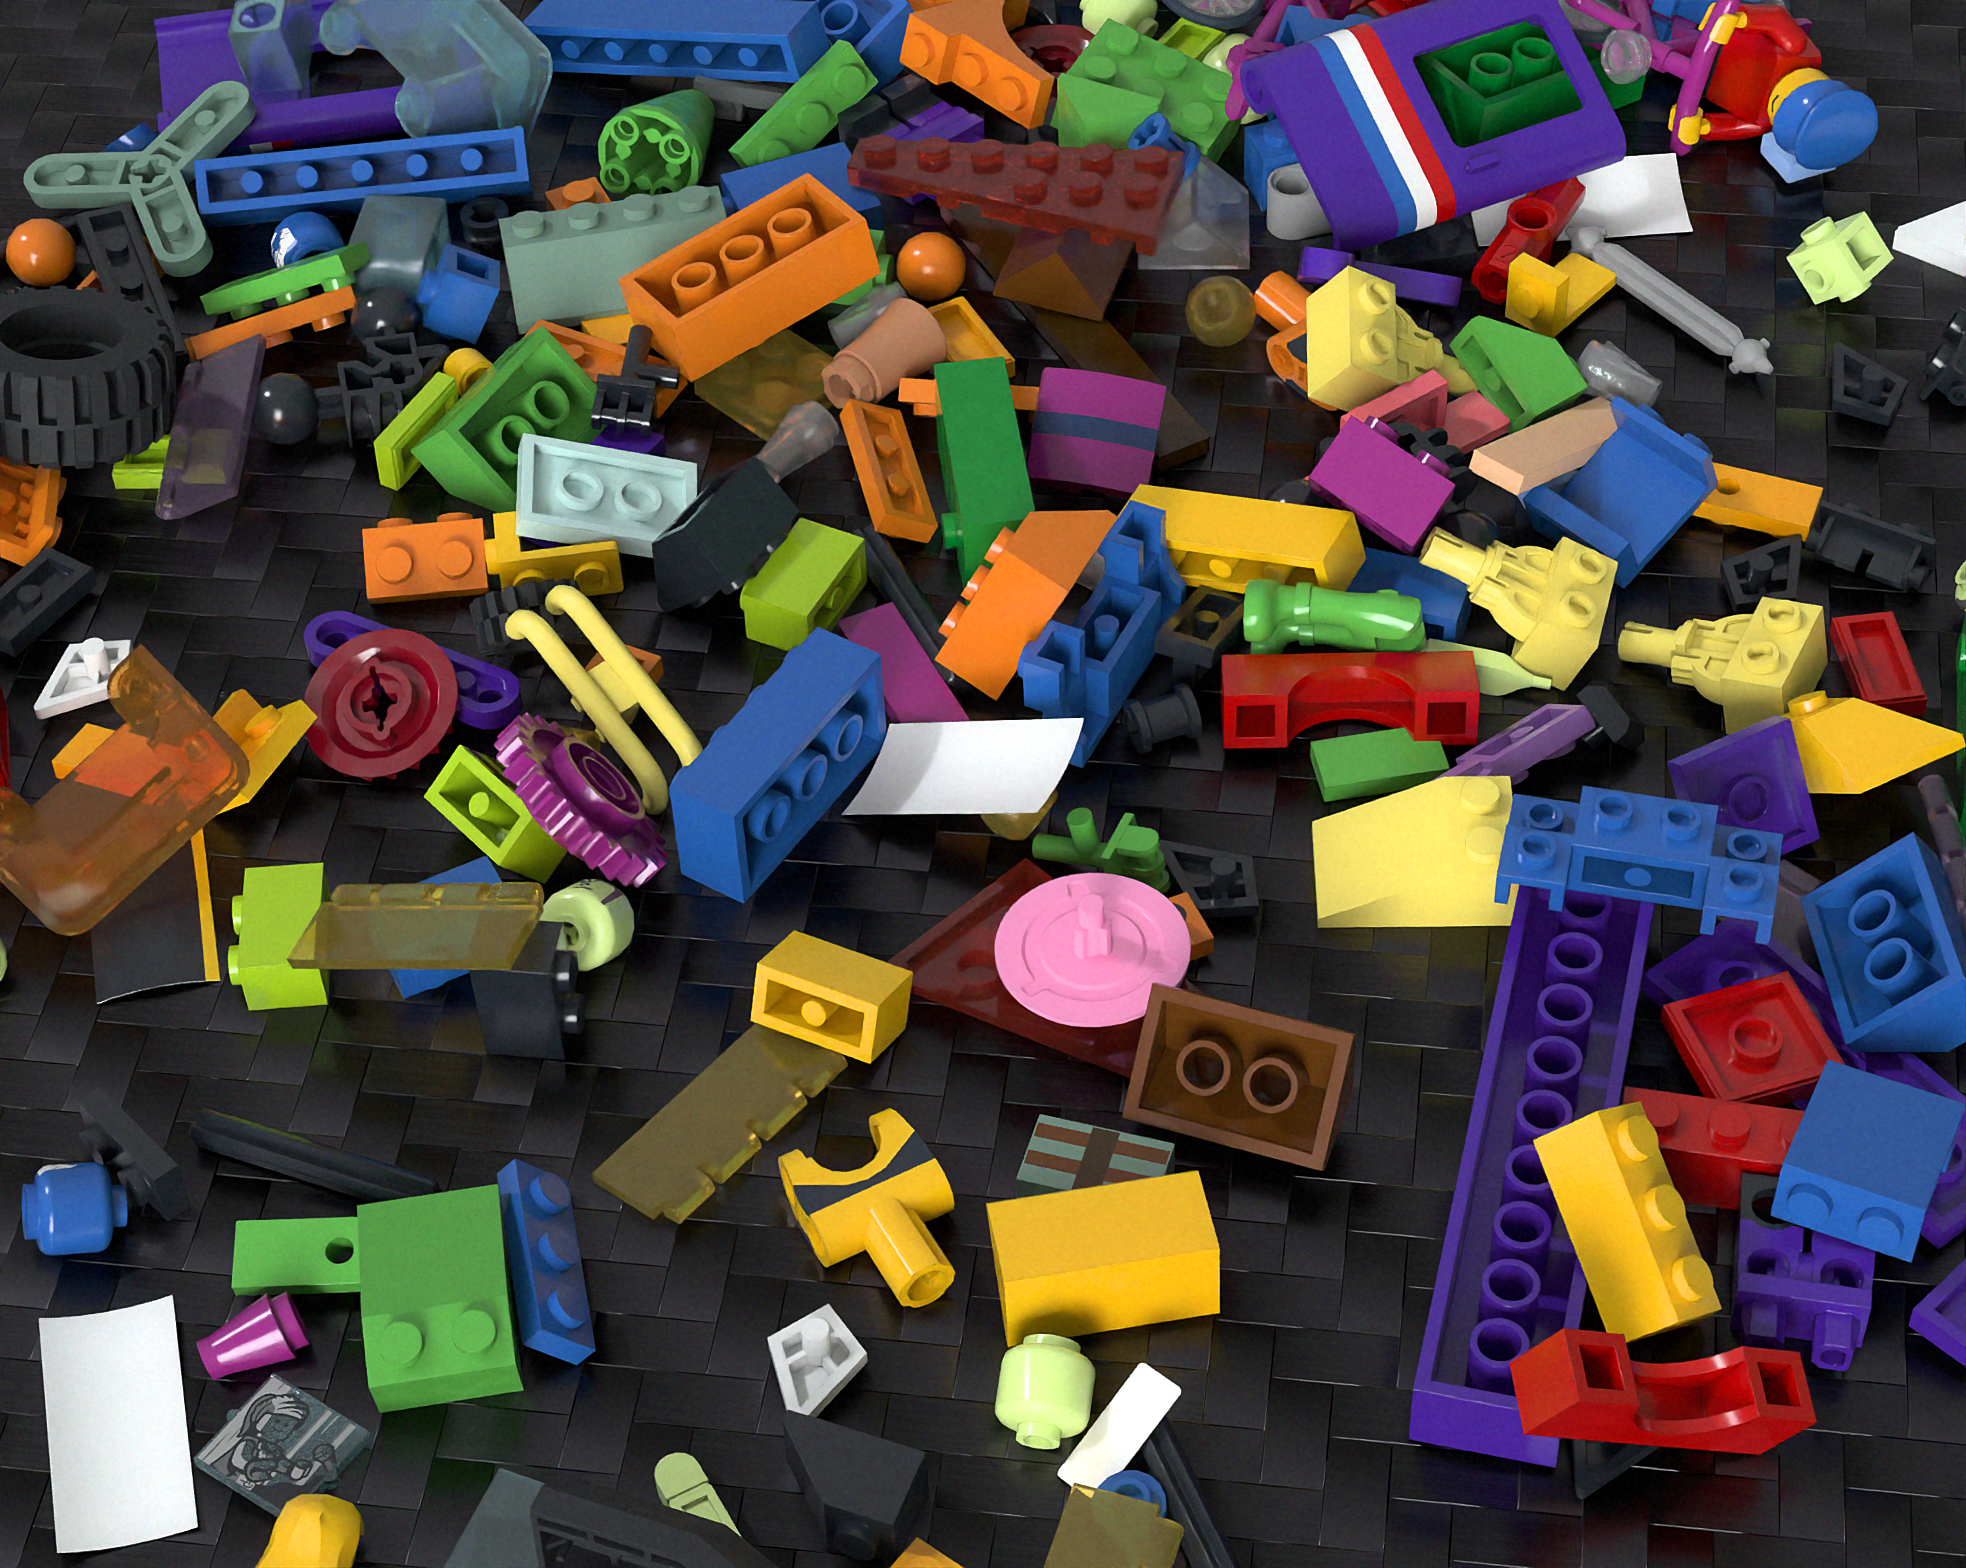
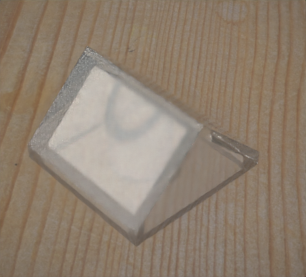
M1201 153L1195 170L1181 183L1175 186H1166L1157 176L1139 191L1138 269H1249V190L1203 153Z

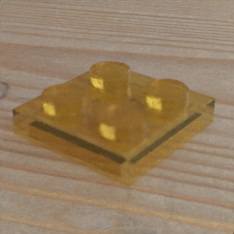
M785 328L768 338L763 344L745 351L695 380V394L774 446L833 405L823 390L824 381L821 373L824 367L832 362L834 358Z

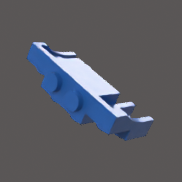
M1133 500L1128 502L1099 546V555L1104 557L1105 575L1086 604L1079 610L1072 625L1069 626L1050 620L1036 642L1029 641L1025 645L1018 662L1017 673L1019 677L1023 678L1024 706L1042 711V719L1084 718L1077 744L1068 763L1080 768L1084 767L1123 706V702L1128 698L1156 652H1153L1156 632L1186 601V583L1175 569L1167 549L1166 511Z
M1583 786L1580 804L1514 794L1498 865L1494 902L1508 904L1512 883L1551 889L1548 910L1562 912L1567 886L1568 890L1697 910L1703 909L1700 933L1714 934L1717 915L1757 921L1755 943L1769 945L1780 873L1779 864L1783 834L1716 824L1718 806L1635 794L1619 790Z

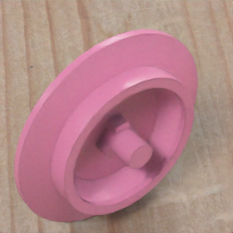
M1082 873L1064 876L1032 889L1022 896L1005 914L998 928L995 940L996 967L1009 993L1020 1004L1041 1017L1057 1023L1079 1027L1112 1026L1144 1016L1152 983L1157 982L1178 988L1187 973L1191 956V942L1187 925L1181 913L1172 902L1160 892L1142 882L1106 873Z

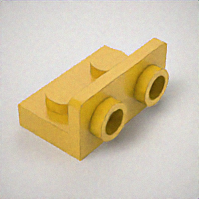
M240 689L231 694L172 765L168 774L209 818L250 802L316 720L317 716L301 699L279 709H276L273 705L263 709L246 690Z

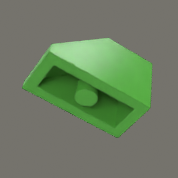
M1478 315L1471 319L1449 344L1485 399L1510 419L1509 434L1566 411L1589 387L1582 378L1577 363L1564 352L1556 339Z

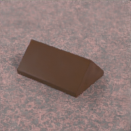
M1096 167L1034 202L995 283L994 296L1099 322L1103 321L1138 240L1141 226Z
M1154 982L1152 983L1122 1118L1323 1171L1327 1165L1353 1095L1356 1034Z

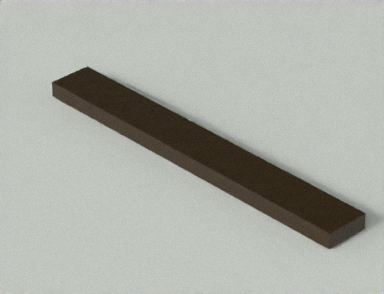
M987 183L941 200L940 213L945 222L997 281L1024 224ZM1013 300L1070 369L1118 375L1164 385L1105 317L1102 322ZM1167 388L1152 464L1158 472L1209 453L1210 437Z

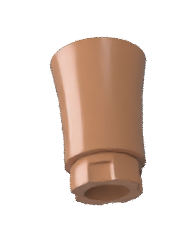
M897 298L891 301L879 317L861 335L838 352L833 361L824 367L821 376L824 381L823 390L828 399L838 409H843L849 398L877 404L892 391L899 388L900 378L913 379L934 369V364L943 363L947 354L946 339L940 325L926 308L911 299Z

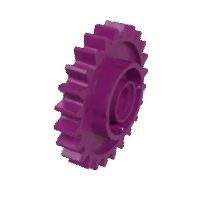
M528 712L522 717L518 715L497 736L498 740L494 743V746L500 752L496 755V759L506 767L502 772L503 775L518 786L514 791L515 794L522 798L526 808L543 830L572 855L574 854L577 858L585 861L590 869L593 870L598 866L608 880L612 881L616 877L625 887L632 883L636 888H639L642 884H646L667 863L664 859L669 853L662 847L666 841L654 831L659 827L658 824L645 815L646 806L641 803V799L633 786L601 753L595 751L584 741L577 739L575 734L565 735L556 722L553 721L549 725L541 715L533 718Z

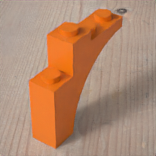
M1030 0L909 1L914 12L909 14L899 58L900 63L935 85L952 81L1027 129L1043 125L1055 77L1029 59L1008 34L1009 31L1024 25Z

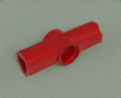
M1577 177L1529 192L1525 197L1517 199L1509 205L1504 227L1472 272L1471 284L1480 291L1482 299L1498 305L1506 301L1509 265L1523 252L1549 264L1553 244L1585 198L1586 187L1579 182Z

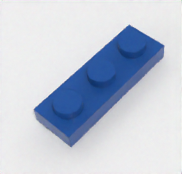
M514 1159L497 1173L522 1345L578 1365L596 1351L568 1180Z

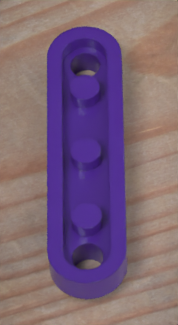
M331 611L321 614L311 620L304 631L308 658L314 666L319 668L322 662L334 650L352 638L375 630L394 628L346 611ZM438 645L454 665L455 674L462 687L458 690V701L461 711L456 712L453 719L480 729H497L510 724L520 715L523 701L520 684L514 674Z

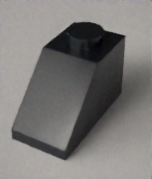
M788 1409L782 1421L787 1462L826 1542L836 1546L841 1552L854 1559L867 1561L875 1558L894 1564L901 1556L929 1494L926 1452Z

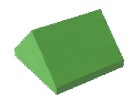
M1061 73L1057 78L1059 167L1067 181L1069 182L1096 167L1122 202L1157 194L1162 187V182L1158 179V170L1144 157L1137 158L1134 156L1127 144L1133 130L1148 116L1154 113H1162V99Z

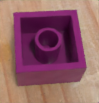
M1351 415L1310 474V490L1339 510L1354 512L1358 523L1407 556L1412 557L1453 498L1455 484L1449 481L1451 469L1423 450H1420L1417 456L1414 457L1400 448L1397 441L1400 435L1377 418L1369 415L1363 423Z

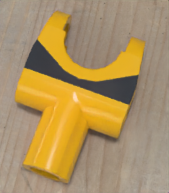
M888 1108L869 1117L870 1131L878 1153L873 1161L860 1169L849 1172L831 1171L820 1166L812 1157L806 1158L798 1149L778 1158L780 1174L793 1213L802 1234L826 1268L866 1250L900 1304L913 1308H918L935 1301L953 1283L955 1276L953 1266L924 1224L954 1210L955 1203L950 1184L924 1140L895 1110Z

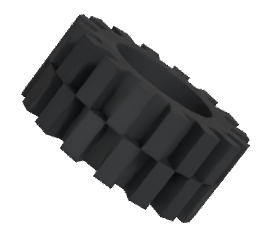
M546 579L535 584V581L526 582L524 586H508L503 588L501 592L492 591L485 594V597H478L473 600L474 603H470L469 606L480 655L484 654L485 657L494 655L496 657H506L510 654L514 656L524 655L529 651L538 652L526 637L515 640L506 633L505 624L507 619L519 609L533 611L542 617L563 642H574L579 637L585 636L566 612L561 615H553L547 611L545 606L547 594L555 586L567 585L580 591L578 582L575 580L570 581V579H561L556 582L555 579Z

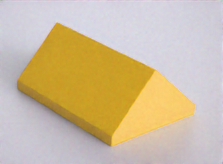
M1197 1170L986 1203L1008 1347L1022 1345L1024 1337L1033 1334H1051L1067 1338L1220 1313V1247L1199 1171Z

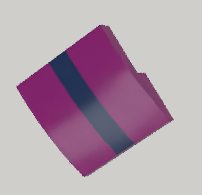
M1045 367L1042 372L1025 461L1029 482L1077 495L1083 489H1088L1129 500L1139 484L1149 485L1167 386L1100 372Z

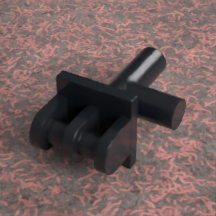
M634 325L631 327L620 377L598 374L597 392L591 419L592 429L601 430L604 424L616 426V432L626 433L627 428L641 429L642 436H650L653 423H656L657 418L656 387L678 389L680 367L647 363L653 332L649 327L645 325Z

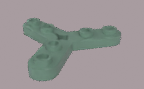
M219 82L205 90L143 151L46 155L37 159L28 167L24 174L23 182L34 203L41 208H106L130 203L131 207H135L152 250L164 272L173 277L195 275L210 262L213 255V247L187 186L195 178L194 160L216 158L254 119L256 113L254 101L248 88L241 82Z

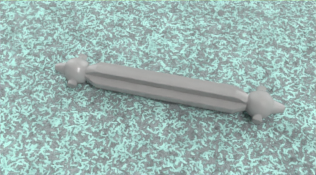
M1569 226L1566 228L1565 233L1571 241V250L1568 251V255L1570 253H1577L1615 272L1617 285L1716 354L1731 356L1733 362L1729 364V368L1734 374H1737L1739 371L1744 373L1761 372L1770 374L1774 368L1767 358L1766 351L1770 347V343L1765 338H1762L1760 341L1744 339L1740 328L1620 245L1605 243L1604 237L1608 233L1604 227L1601 226L1596 229L1593 227L1576 228Z

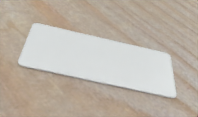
M1140 1363L1059 1469L1058 1476L1093 1502L1098 1486L1107 1477L1124 1470L1181 1394L1180 1387L1147 1364Z

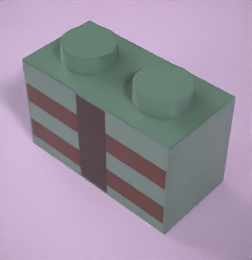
M1040 1114L1016 1178L1017 1198L1175 1174V1144Z

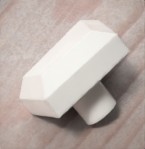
M90 638L83 643L69 644L34 705L37 718H48L129 693L133 656L131 640L104 642L99 638Z
M829 1304L768 1337V1346L786 1411L789 1409L816 1418L868 1362L867 1352Z

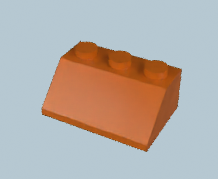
M1108 510L1029 512L1015 533L1004 527L984 559L993 564V567L990 570L981 564L961 594L962 597L970 601V604L967 607L958 601L938 632L948 639L936 656L935 661L997 701L1016 673L1019 658L1025 645L1029 641L1036 642L1118 517Z

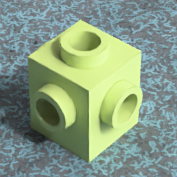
M1865 211L1835 223L1831 217L1817 221L1801 233L1800 236L1804 242L1786 257L1815 305L1835 297H1839L1841 302L1857 297L1871 286L1870 280L1894 259Z

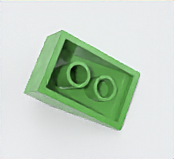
M494 1184L357 1205L361 1317L368 1386L379 1412L384 1413L523 1391L499 1185Z

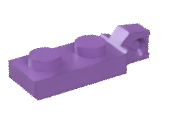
M1546 704L1456 758L1457 766L1434 780L1450 776H1510L1511 786L1526 779L1529 775L1527 769L1539 761L1558 758L1572 751L1576 747L1575 740L1596 727L1591 713L1584 705Z

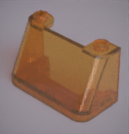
M142 644L115 667L109 676L106 686L109 701L126 722L32 807L12 789L0 786V881L49 929L57 934L73 936L83 934L94 927L237 797L248 782L250 766L243 750Z

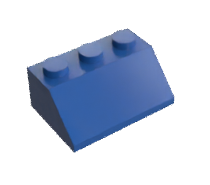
M1914 832L1800 898L1845 1044L1852 1052H1949L1966 1042V903L1955 873Z

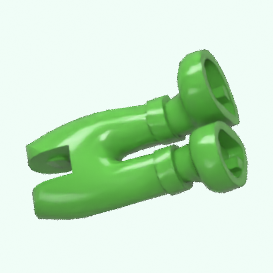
M1250 579L1248 581L1244 600L1243 624L1245 640L1251 642V654H1282L1284 648L1289 643L1299 641L1300 646L1324 644L1358 653L1421 652L1426 644L1421 602L1416 597L1402 595L1400 591L1381 589L1377 590L1376 593H1358L1315 587L1313 583L1297 582L1296 586H1289L1273 579Z

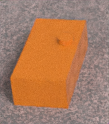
M807 172L618 279L633 325L649 327L653 332L650 346L673 366L680 367V373L692 383L745 351L763 344L771 336L881 274L866 219Z

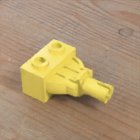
M1347 266L1306 298L1309 398L1350 412L1355 407L1364 405L1394 390L1400 384L1409 382L1433 369L1448 381V393L1459 398L1471 391L1479 390L1459 359L1444 354L1440 340L1434 338L1433 333L1418 328L1412 318L1396 304L1395 284Z
M1437 526L1432 529L1427 537L1419 557L1420 564L1437 569L1467 584L1466 590L1470 592L1469 598L1471 602L1489 610L1496 622L1506 632L1516 638L1511 658L1534 676L1552 679L1551 686L1565 691L1598 648L1618 566L1617 561L1564 536L1553 551L1536 546L1512 548L1497 540H1494L1490 546L1488 545L1484 551Z
M1762 597L1754 614L1733 615L1714 622L1699 619L1687 620L1677 630L1646 626L1645 624L1628 621L1625 624V630H1622L1619 637L1618 655L1621 661L1641 662L1671 668V676L1674 683L1695 686L1696 690L1704 698L1723 705L1726 734L1730 735L1774 715L1781 716L1790 712L1787 704L1789 701L1814 691L1828 663L1823 606Z

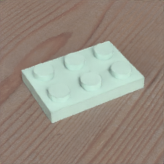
M523 433L518 448L515 535L571 545L615 541L618 543L619 553L653 558L651 543L697 497V463Z

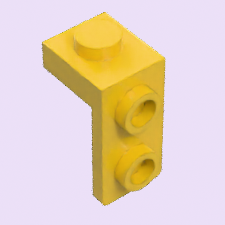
M1523 252L1509 265L1505 317L1538 334L1554 338L1615 286L1616 273L1577 253H1570L1555 267H1552Z
M516 511L493 514L495 538L484 540L488 574H499L502 591L503 588L508 586L520 587L524 586V583L535 581V584L546 579H555V582L561 579L575 580L579 584L580 592L585 596L617 593L624 589L617 542L605 541L524 552L521 536L515 535Z

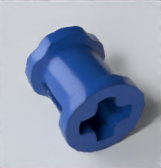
M1154 113L1133 130L1127 146L1137 158L1144 157L1158 170V179L1163 184L1175 186L1188 178L1195 170L1201 156L1200 149L1192 142H1183L1170 129L1171 124L1168 122V119L1162 113Z

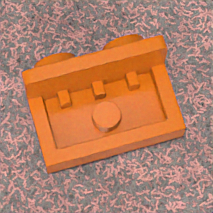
M0 457V558L24 567L42 549H45L47 546L52 548L56 543L63 522L61 517L56 516L57 506L63 497L67 479L60 476L61 466L60 469H43L42 465H39L35 469L28 465L26 467L12 464L8 458Z
M456 512L438 516L435 523L414 525L410 519L390 518L379 521L377 528L362 529L366 590L370 605L481 595L490 592L484 540L488 539V532L482 518L473 519L471 514Z

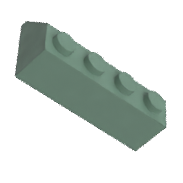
M693 185L685 187L679 192L653 196L634 194L620 201L601 204L581 202L570 206L568 209L542 213L523 211L513 217L499 219L518 333L526 334L539 319L563 327L581 325V321L629 314L618 279L726 219L719 187Z

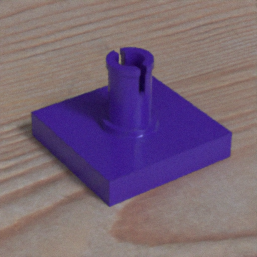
M1774 715L1667 762L1677 800L1718 806L1716 824L1783 834L1781 856L1820 839L1790 718Z

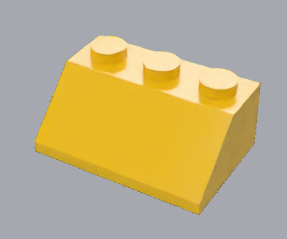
M1641 1101L1596 1111L1533 1140L1607 1333L1624 1334L1626 1344L1700 1322L1722 1309L1713 1287L1712 1273L1707 1263L1701 1257L1686 1218L1684 1202L1674 1188L1658 1147L1657 1133L1647 1119Z

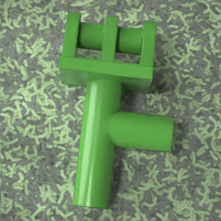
M1076 808L1067 815V823L1072 838L1038 833L1033 840L1032 853L1034 858L1102 868L1106 874H1114L1137 880L1154 888L1161 894L1166 893L1171 886L1169 873L1164 869L1166 866L1164 854L1159 850L1160 840L1158 833L1151 828L1138 827L1135 815L1132 813L1124 814L1109 843L1100 842L1092 812L1087 808Z

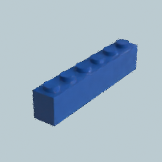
M543 0L520 24L535 71L695 78L697 75L712 79L797 82L830 49L817 1Z
M523 127L194 160L199 215L209 228L283 221L286 217L297 212H314L323 216L469 202L481 197L499 199L533 195L528 142Z

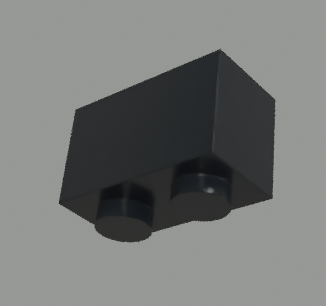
M483 916L469 965V972L486 1054L565 1060L572 1033L580 1034L582 1032L586 1003L584 994L575 992L578 974V955L576 951L568 950L563 922Z

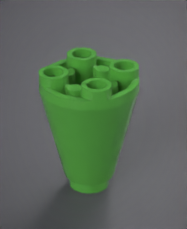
M684 89L623 108L605 124L598 141L599 163L601 165L600 180L604 187L610 192L618 193L621 197L626 198L634 194L653 196L679 192L685 187L697 185L703 173L715 124V109L710 98L694 89Z

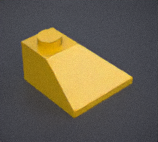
M1825 691L1808 693L1789 701L1787 704L1790 712L1781 715L1791 720L1809 793L1861 794L1966 747L1963 734L1857 698H1827Z

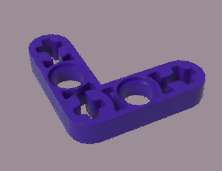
M1304 247L1300 255L1296 279L1299 283L1322 287L1347 266H1351L1395 284L1396 299L1447 307L1459 306L1463 279L1459 277L1356 261L1355 254L1323 248Z

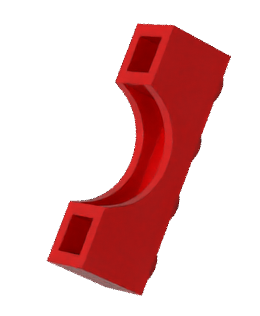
M1473 651L1221 655V715L1224 749L1287 748L1293 738L1306 728L1322 722L1342 719L1372 721L1393 729L1405 728L1413 741H1440L1441 745H1477L1480 689Z
M1563 1328L1509 1363L1524 1435L1760 1455L1817 1423L1800 1352L1741 1346L1731 1351L1699 1360L1668 1364L1641 1363L1630 1360L1624 1334Z

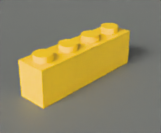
M1139 484L1128 502L1133 500L1166 511L1167 549L1175 569L1187 586L1199 587L1204 585L1222 591L1245 594L1250 579H1273L1289 586H1296L1297 582L1313 583L1315 587L1346 591L1366 560L1354 512L1143 484Z

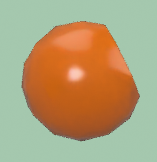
M30 219L18 225L9 236L6 248V262L20 281L33 287L54 286L65 280L75 268L76 243L63 225L50 219Z
M923 232L908 239L900 250L896 264L897 278L910 296L922 302L942 301L954 295L964 282L966 258L961 247L952 238L940 232Z

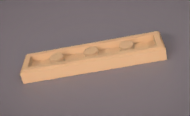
M1601 396L1477 448L1474 450L1469 469L1514 495H1519L1584 466L1617 430L1610 407L1611 402Z

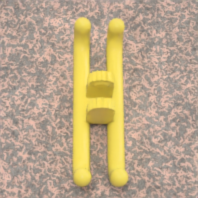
M555 586L545 599L547 611L553 615H561L566 612L603 657L604 662L586 672L553 628L533 611L522 609L515 611L507 619L505 624L506 633L515 640L526 637L534 645L573 695L571 703L579 713L584 711L596 725L595 733L603 743L609 742L637 778L643 791L642 803L646 806L645 812L650 815L661 814L666 809L669 799L666 779L653 756L629 727L639 707L643 708L672 745L683 767L689 766L703 751L701 743L592 602L572 586Z

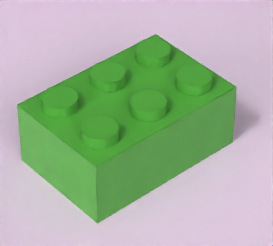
M1110 18L1105 21L1066 73L1162 99V114L1171 124L1170 129L1183 142H1192L1200 149L1201 156L1195 170L1188 178L1175 185L1193 195L1196 194L1236 136L1242 118L1231 120L1225 112V102L1233 82L1229 74L1214 69L1183 54L1177 49L1170 48ZM1058 98L1050 126L1058 129Z

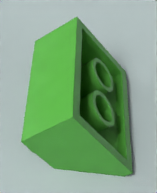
M541 326L510 346L410 451L449 494L497 513L516 511L518 448L523 433L590 444L607 425L603 424L601 430L591 428L597 385L544 326Z

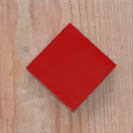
M1788 970L1665 1004L1662 1007L1661 1022L1703 1096L1706 1098L1777 1107L1812 1097L1827 1060L1845 1065Z

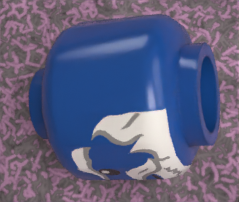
M297 212L286 217L276 227L271 239V255L277 267L345 247L336 225L326 216L314 212ZM321 283L307 287L309 292L323 291Z
M97 1162L43 1166L36 1173L34 1182L23 1184L22 1224L25 1240L36 1239L40 1251L50 1256L98 1253L105 1250L111 1243L113 1227H125L127 1224L125 1186L112 1185L106 1167Z

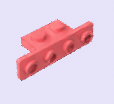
M1433 369L1409 382L1400 384L1394 390L1364 405L1357 406L1349 413L1341 416L1340 431L1351 415L1363 423L1369 415L1386 425L1394 422H1406L1416 426L1422 432L1440 427L1447 431L1448 440L1446 445H1455L1465 455L1508 432L1510 419L1477 391H1471L1447 404L1448 381Z

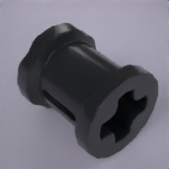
M1184 682L1174 685L1172 693L1144 702H1139L1135 698L1123 702V716L1131 742L1139 754L1150 752L1152 744L1170 738L1186 735L1189 739H1193L1202 734V722L1197 702L1191 689Z

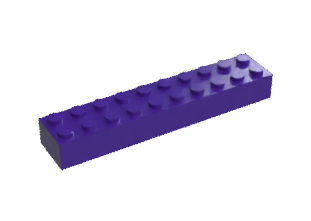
M1519 885L1413 1387L1409 1439L1556 1468L1561 1438L1524 1435L1509 1363L1563 1328L1580 1330L1588 1282L1533 1140L1596 1111L1620 1106L1656 903L1568 890L1566 886L1563 909L1560 912L1548 910L1551 889Z

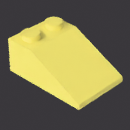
M1510 776L1442 777L1312 821L1318 928L1511 926L1519 885L1511 883L1508 904L1494 902L1498 865L1506 824L1508 825L1513 801Z

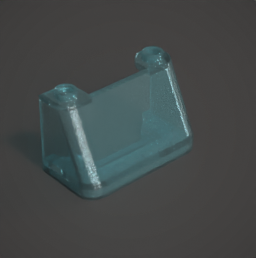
M339 0L329 7L320 21V32L317 39L330 52L336 55H349L356 47L378 50L405 78L402 89L396 96L395 113L403 129L411 138L523 127L527 142L529 141L551 82L553 62L547 47L499 0Z

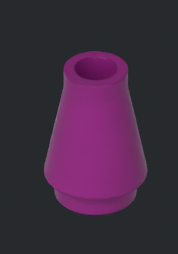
M287 1291L274 1298L269 1293H266L210 1336L197 1341L202 1361L214 1381L228 1374L297 1358L296 1350L311 1344L304 1321Z

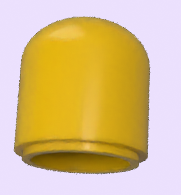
M461 348L448 356L444 363L443 373L455 378L458 395L462 397L491 367L492 363L475 349Z

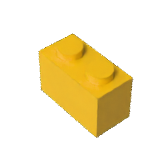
M794 930L757 963L750 1021L871 1064L906 1028L913 972Z

